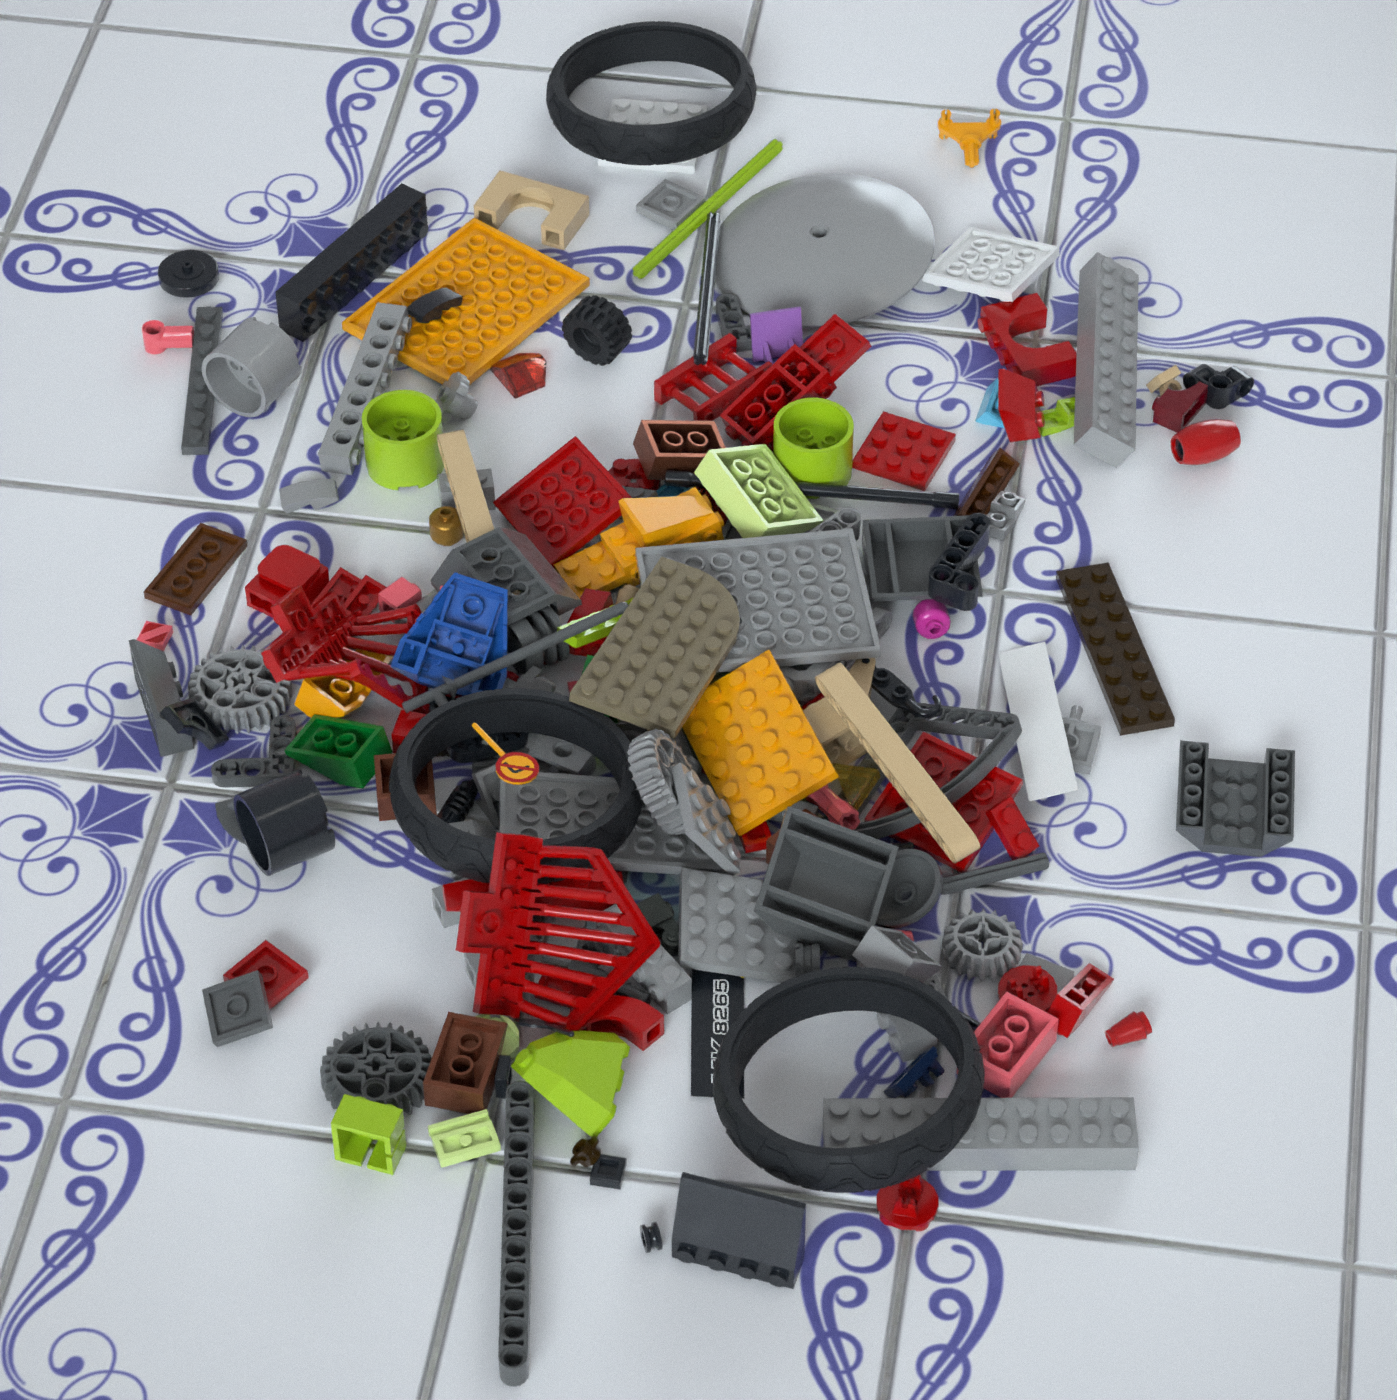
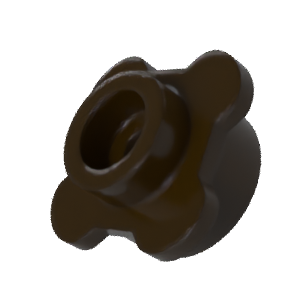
M593 1136L588 1140H579L573 1147L572 1152L574 1156L570 1159V1163L573 1166L579 1163L584 1167L592 1166L601 1154V1148L598 1146L599 1138Z

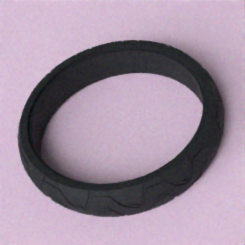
M647 21L618 25L598 31L581 39L567 49L557 60L549 76L546 102L554 126L569 144L585 154L601 160L627 165H664L703 156V154L715 151L731 141L745 126L754 109L756 83L749 61L742 51L726 37L709 29L691 24ZM646 61H671L699 66L722 76L734 88L726 100L705 113L681 121L654 125L623 124L600 119L580 110L569 99L571 93L578 85L602 71L625 64Z
M505 688L476 692L459 697L456 700H451L429 712L417 722L398 747L393 759L389 781L390 799L394 815L404 834L410 838L409 840L425 857L436 865L464 878L483 883H490L495 839L470 834L447 824L428 809L414 786L422 769L438 753L456 743L480 736L472 727L473 723H477L487 735L505 732H525L568 741L596 756L616 779L620 789L619 794L604 814L577 831L555 838L543 839L542 845L594 847L602 849L606 857L609 858L632 833L643 806V800H640L641 795L636 790V783L632 780L633 774L629 770L631 765L627 761L629 757L627 752L630 741L624 732L609 717L604 716L603 713L570 702L569 696L558 693L554 694L549 691ZM544 857L540 860L542 865L593 869V866L587 859ZM542 877L538 878L537 883L549 884L566 879Z
M871 967L828 968L802 974L800 977H793L780 983V985L772 987L753 1000L740 1013L724 1036L717 1052L713 1073V1098L720 1121L726 1128V1133L734 1145L748 1159L761 1169L763 1168L770 1175L789 1184L800 1185L802 1188L816 1191L823 1190V1192L833 1193L872 1191L893 1186L920 1175L928 1168L936 1165L955 1148L969 1130L971 1123L977 1115L984 1087V1063L982 1054L979 1052L980 1047L970 1024L961 1012L934 988L910 976H903L901 973ZM841 1011L879 1012L913 1022L934 1035L946 1047L958 1068V1076L950 1095L929 1119L913 1130L894 1139L853 1148L819 1147L780 1135L768 1128L753 1115L742 1100L739 1086L742 1075L751 1058L774 1035L802 1020Z

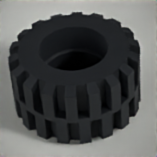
M596 295L592 297L586 296L562 322L563 336L567 340L569 347L575 351V354L581 356L583 360L590 361L594 365L605 366L610 364L632 339V328L628 324L629 320L623 315L622 310L618 309L613 302H609L603 297L599 298Z

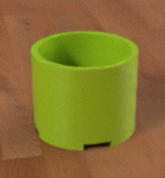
M394 390L375 397L366 405L362 413L365 462L370 478L382 487L397 491L399 487L417 485L418 488H422L437 479V474H441L444 469L437 442V435L443 434L442 413L437 402L430 396L418 391Z
M823 398L795 400L780 409L774 419L773 454L793 481L848 485L852 476L854 422L852 416L840 404ZM805 496L807 499H820V497Z

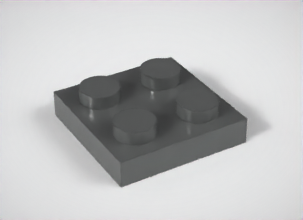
M258 970L202 989L212 1042L216 1047L273 1028L263 977Z

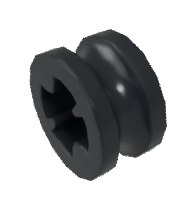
M652 1222L650 1227H646L644 1224L640 1225V1235L645 1252L650 1253L652 1248L662 1250V1239L657 1222Z

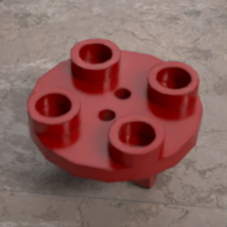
M1022 965L1010 969L1002 976L998 983V998L1000 1000L1008 992L1048 1012L1057 996L1058 986L1054 977L1042 969L1040 965Z
M921 1175L893 1186L881 1188L877 1193L879 1219L887 1226L900 1230L924 1231L928 1228L929 1223L934 1220L938 1212V1194L930 1183L921 1178Z

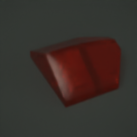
M518 353L491 365L490 370L515 399L545 387L546 361L539 353Z

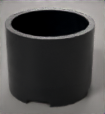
M301 769L234 796V810L242 837L256 865L266 876L278 873L335 848L334 831L327 829L328 819L325 812H328L324 800L309 775L303 777Z

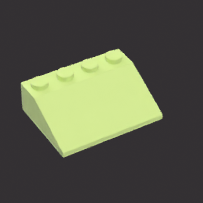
M766 444L711 449L694 472L742 538L804 533L823 522V519Z

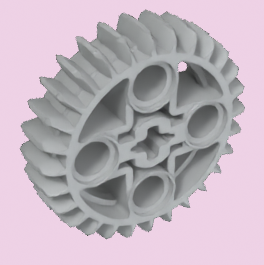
M242 645L241 649L234 650L231 646L230 651L226 652L220 649V654L218 655L210 653V660L203 658L201 665H196L194 672L190 674V681L188 682L189 698L194 697L219 727L224 728L226 734L230 729L235 730L237 735L239 730L246 729L249 733L250 728L254 727L260 731L262 724L270 726L271 719L280 716L279 713L284 714L286 706L290 705L292 683L286 680L276 683L270 670L266 668L263 662L261 652L265 648H262L259 652L256 651L255 646L247 650L244 645Z
M650 730L637 736L629 744L627 752L629 757L627 761L631 765L629 770L633 774L632 780L635 781L636 790L641 795L640 800L644 801L646 809H649L652 818H656L657 824L670 834H683L685 829L671 767L681 762L691 771L692 765L688 763L687 755H683L681 747L676 745L675 740L671 739L669 734L664 733L662 730Z

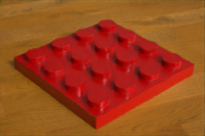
M575 436L493 501V504L517 532L523 533L529 538L554 568L555 563L572 556L622 516L618 501L623 498L632 497Z
M924 731L910 750L939 789L954 779L977 758ZM995 766L977 785L952 804L974 832L980 843L979 850L957 863H953L922 823L889 835V837L901 843L912 842L914 849L926 852L933 859L961 873L966 872L994 830L985 812L1007 797L1012 796L1014 800L1023 786V779ZM890 781L864 818V822L876 820L909 807Z

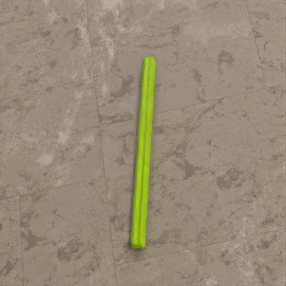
M777 139L769 142L632 268L634 277L637 276L639 279H643L707 220V215L710 212H716L783 150L782 142Z

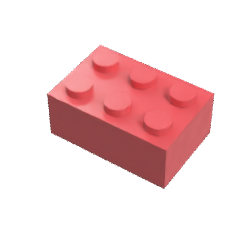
M1006 992L974 1031L984 1063L983 1088L1001 1098H1012L1056 1042L1059 1019Z

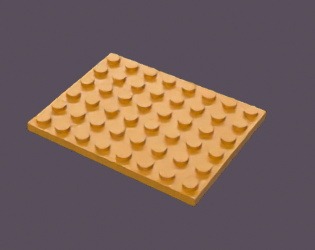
M473 218L342 322V330L363 340L377 302L408 307L427 293L441 288H448L463 296L462 305L451 307L450 310H442L441 319L430 320L429 323H419L415 321L414 317L408 315L412 319V326L410 332H406L404 348L398 353V361L442 385L456 372L467 376L471 384L590 286V278L492 226Z

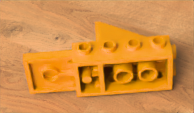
M696 487L672 497L623 498L618 502L624 522L600 533L602 541L555 563L554 568L579 598L582 596L585 588L609 592L623 584L636 586L640 584L635 548L724 540L721 528L724 526V522L718 512L714 513L712 511L708 497L706 495L702 496Z

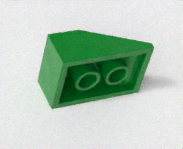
M316 714L312 716L284 750L285 754L336 783L362 789L375 775L374 755L393 753L383 726Z

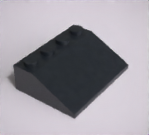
M683 1172L680 1179L672 1233V1257L684 1263H696L707 1266L715 1271L738 1274L745 1279H757L768 1282L776 1287L794 1289L805 1254L806 1203Z

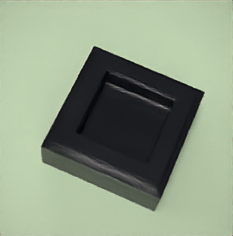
M499 1055L495 1075L496 1098L506 1099V1090L512 1081V1058L507 1055Z
M600 1154L599 1159L592 1167L590 1185L621 1190L627 1158Z

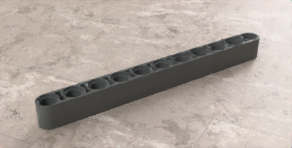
M516 1081L507 1087L505 1111L498 1360L500 1379L504 1384L513 1387L525 1383L529 1375L535 1102L533 1087L526 1081Z

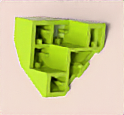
M579 1030L573 1031L575 1034L573 1037L555 1032L531 1042L518 1053L511 1067L591 1138L593 1136L597 1137L615 1116L617 1106L613 1103L614 1095L621 1090L624 1071L621 1069L622 1060L628 1057L630 1046L615 1033Z

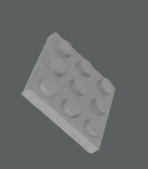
M681 762L671 767L685 834L729 875L741 872L738 861L741 855L734 843L733 837L736 834L729 821L730 808L724 799H719L708 784L704 785L695 771L688 770Z

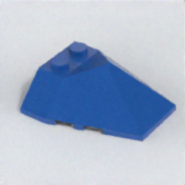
M454 572L433 598L427 609L416 619L415 624L407 634L405 633L400 639L391 668L420 685L435 688L444 684L442 676L455 679L507 655L508 590ZM507 667L458 689L456 696L462 697L481 691L503 689L507 678Z

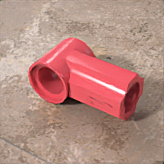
M159 320L147 321L142 326L144 348L147 353L160 354L167 348L193 347V326H164Z

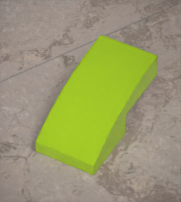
M1075 397L1057 400L1056 408L1042 410L1045 420V426L1041 427L1042 437L1067 430L1074 426Z

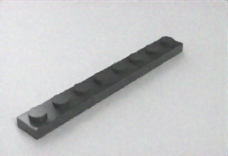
M197 307L181 445L182 455H209L215 397L204 381L202 362L220 344L223 322L222 307Z

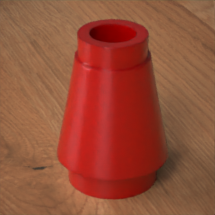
M1133 1011L1104 1032L1108 1043L1113 1048L1147 1039V1035L1152 1033V1028L1143 1011L1138 1013Z

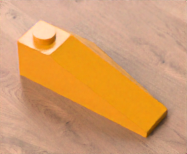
M355 650L387 664H390L393 658L388 655ZM371 670L372 673H373V675H377V676H378V675L382 674V673L376 672V671H374V670ZM334 676L309 678L303 680L294 705L310 718L314 714L334 718L343 717L361 707L372 690L357 682Z

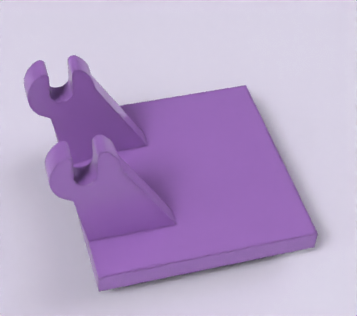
M801 307L750 314L753 362L764 361L766 363L770 361L773 365L772 358L781 357L794 344L798 347L803 344Z

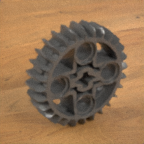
M379 1022L373 1028H369L368 1024L365 1023L364 1029L358 1030L354 1026L352 1034L343 1032V1040L335 1038L333 1047H327L326 1055L322 1057L320 1076L326 1100L331 1101L333 1109L338 1108L344 1094L354 1097L358 1096L353 1093H361V1097L373 1102L392 1104L397 1108L403 1109V1112L409 1115L412 1114V1106L420 1108L421 1099L424 1100L423 1081L432 1057L429 1054L427 1045H423L421 1037L414 1038L412 1030L404 1034L402 1025L395 1030L392 1028L391 1022L386 1028L381 1027Z

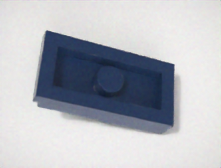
M932 1046L920 1053L883 1091L888 1098H897L901 1095L906 1098L917 1089L918 1085L915 1083L917 1080L926 1088L934 1084L935 1081L930 1077L929 1071L936 1077L945 1072L944 1068L936 1060L939 1056L936 1053L938 1050Z

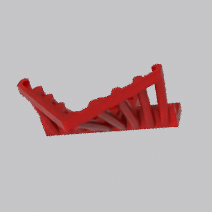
M300 585L292 588L270 607L273 619L280 626L283 633L266 647L261 654L264 665L270 670L276 683L282 680L292 681L334 676L364 685L403 709L401 703L428 691L427 686L414 682L392 669L391 665L349 649L352 648L394 657L398 646L352 636L407 634L415 624V619L422 613L416 603L408 607L362 616L361 610L347 615L335 591L325 594L311 606ZM407 618V623L375 625ZM371 670H374V671L379 672V673H382V674H380V675H378V676H377V675H373V673H372ZM385 675L402 682H409L413 695L408 696L405 694L400 684L390 685ZM429 703L412 712L428 714Z
M496 832L489 892L463 890L456 951L480 954L473 1012L519 1018L521 1011L570 1031H578L660 947V940L602 849L542 845L543 838L525 834ZM544 857L587 859L594 869L542 865L540 860ZM542 877L602 881L608 891L539 884L537 881L538 878ZM535 897H556L617 904L622 913L535 902ZM533 915L615 924L631 927L636 935L532 921ZM530 935L557 936L635 948L627 956H619L530 940ZM528 954L548 955L615 968L606 977L528 960L527 956ZM525 972L595 988L585 998L525 979ZM523 992L531 993L575 1007V1009L568 1016H563L524 1000L522 994Z

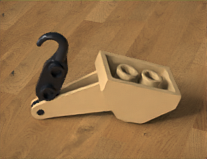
M875 658L856 659L849 670V673L869 699L873 688L892 706L907 710L918 718H930L940 711L941 701L936 695L932 697L934 701L932 708H921L916 703L912 690L891 671L885 668H877ZM825 697L816 703L810 704L803 710L836 772L867 753Z

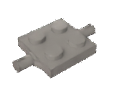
M1077 705L1071 707L1069 718H1062L1074 772L1090 775L1101 734V726L1088 724L1080 720L1083 708L1078 706L1076 713Z

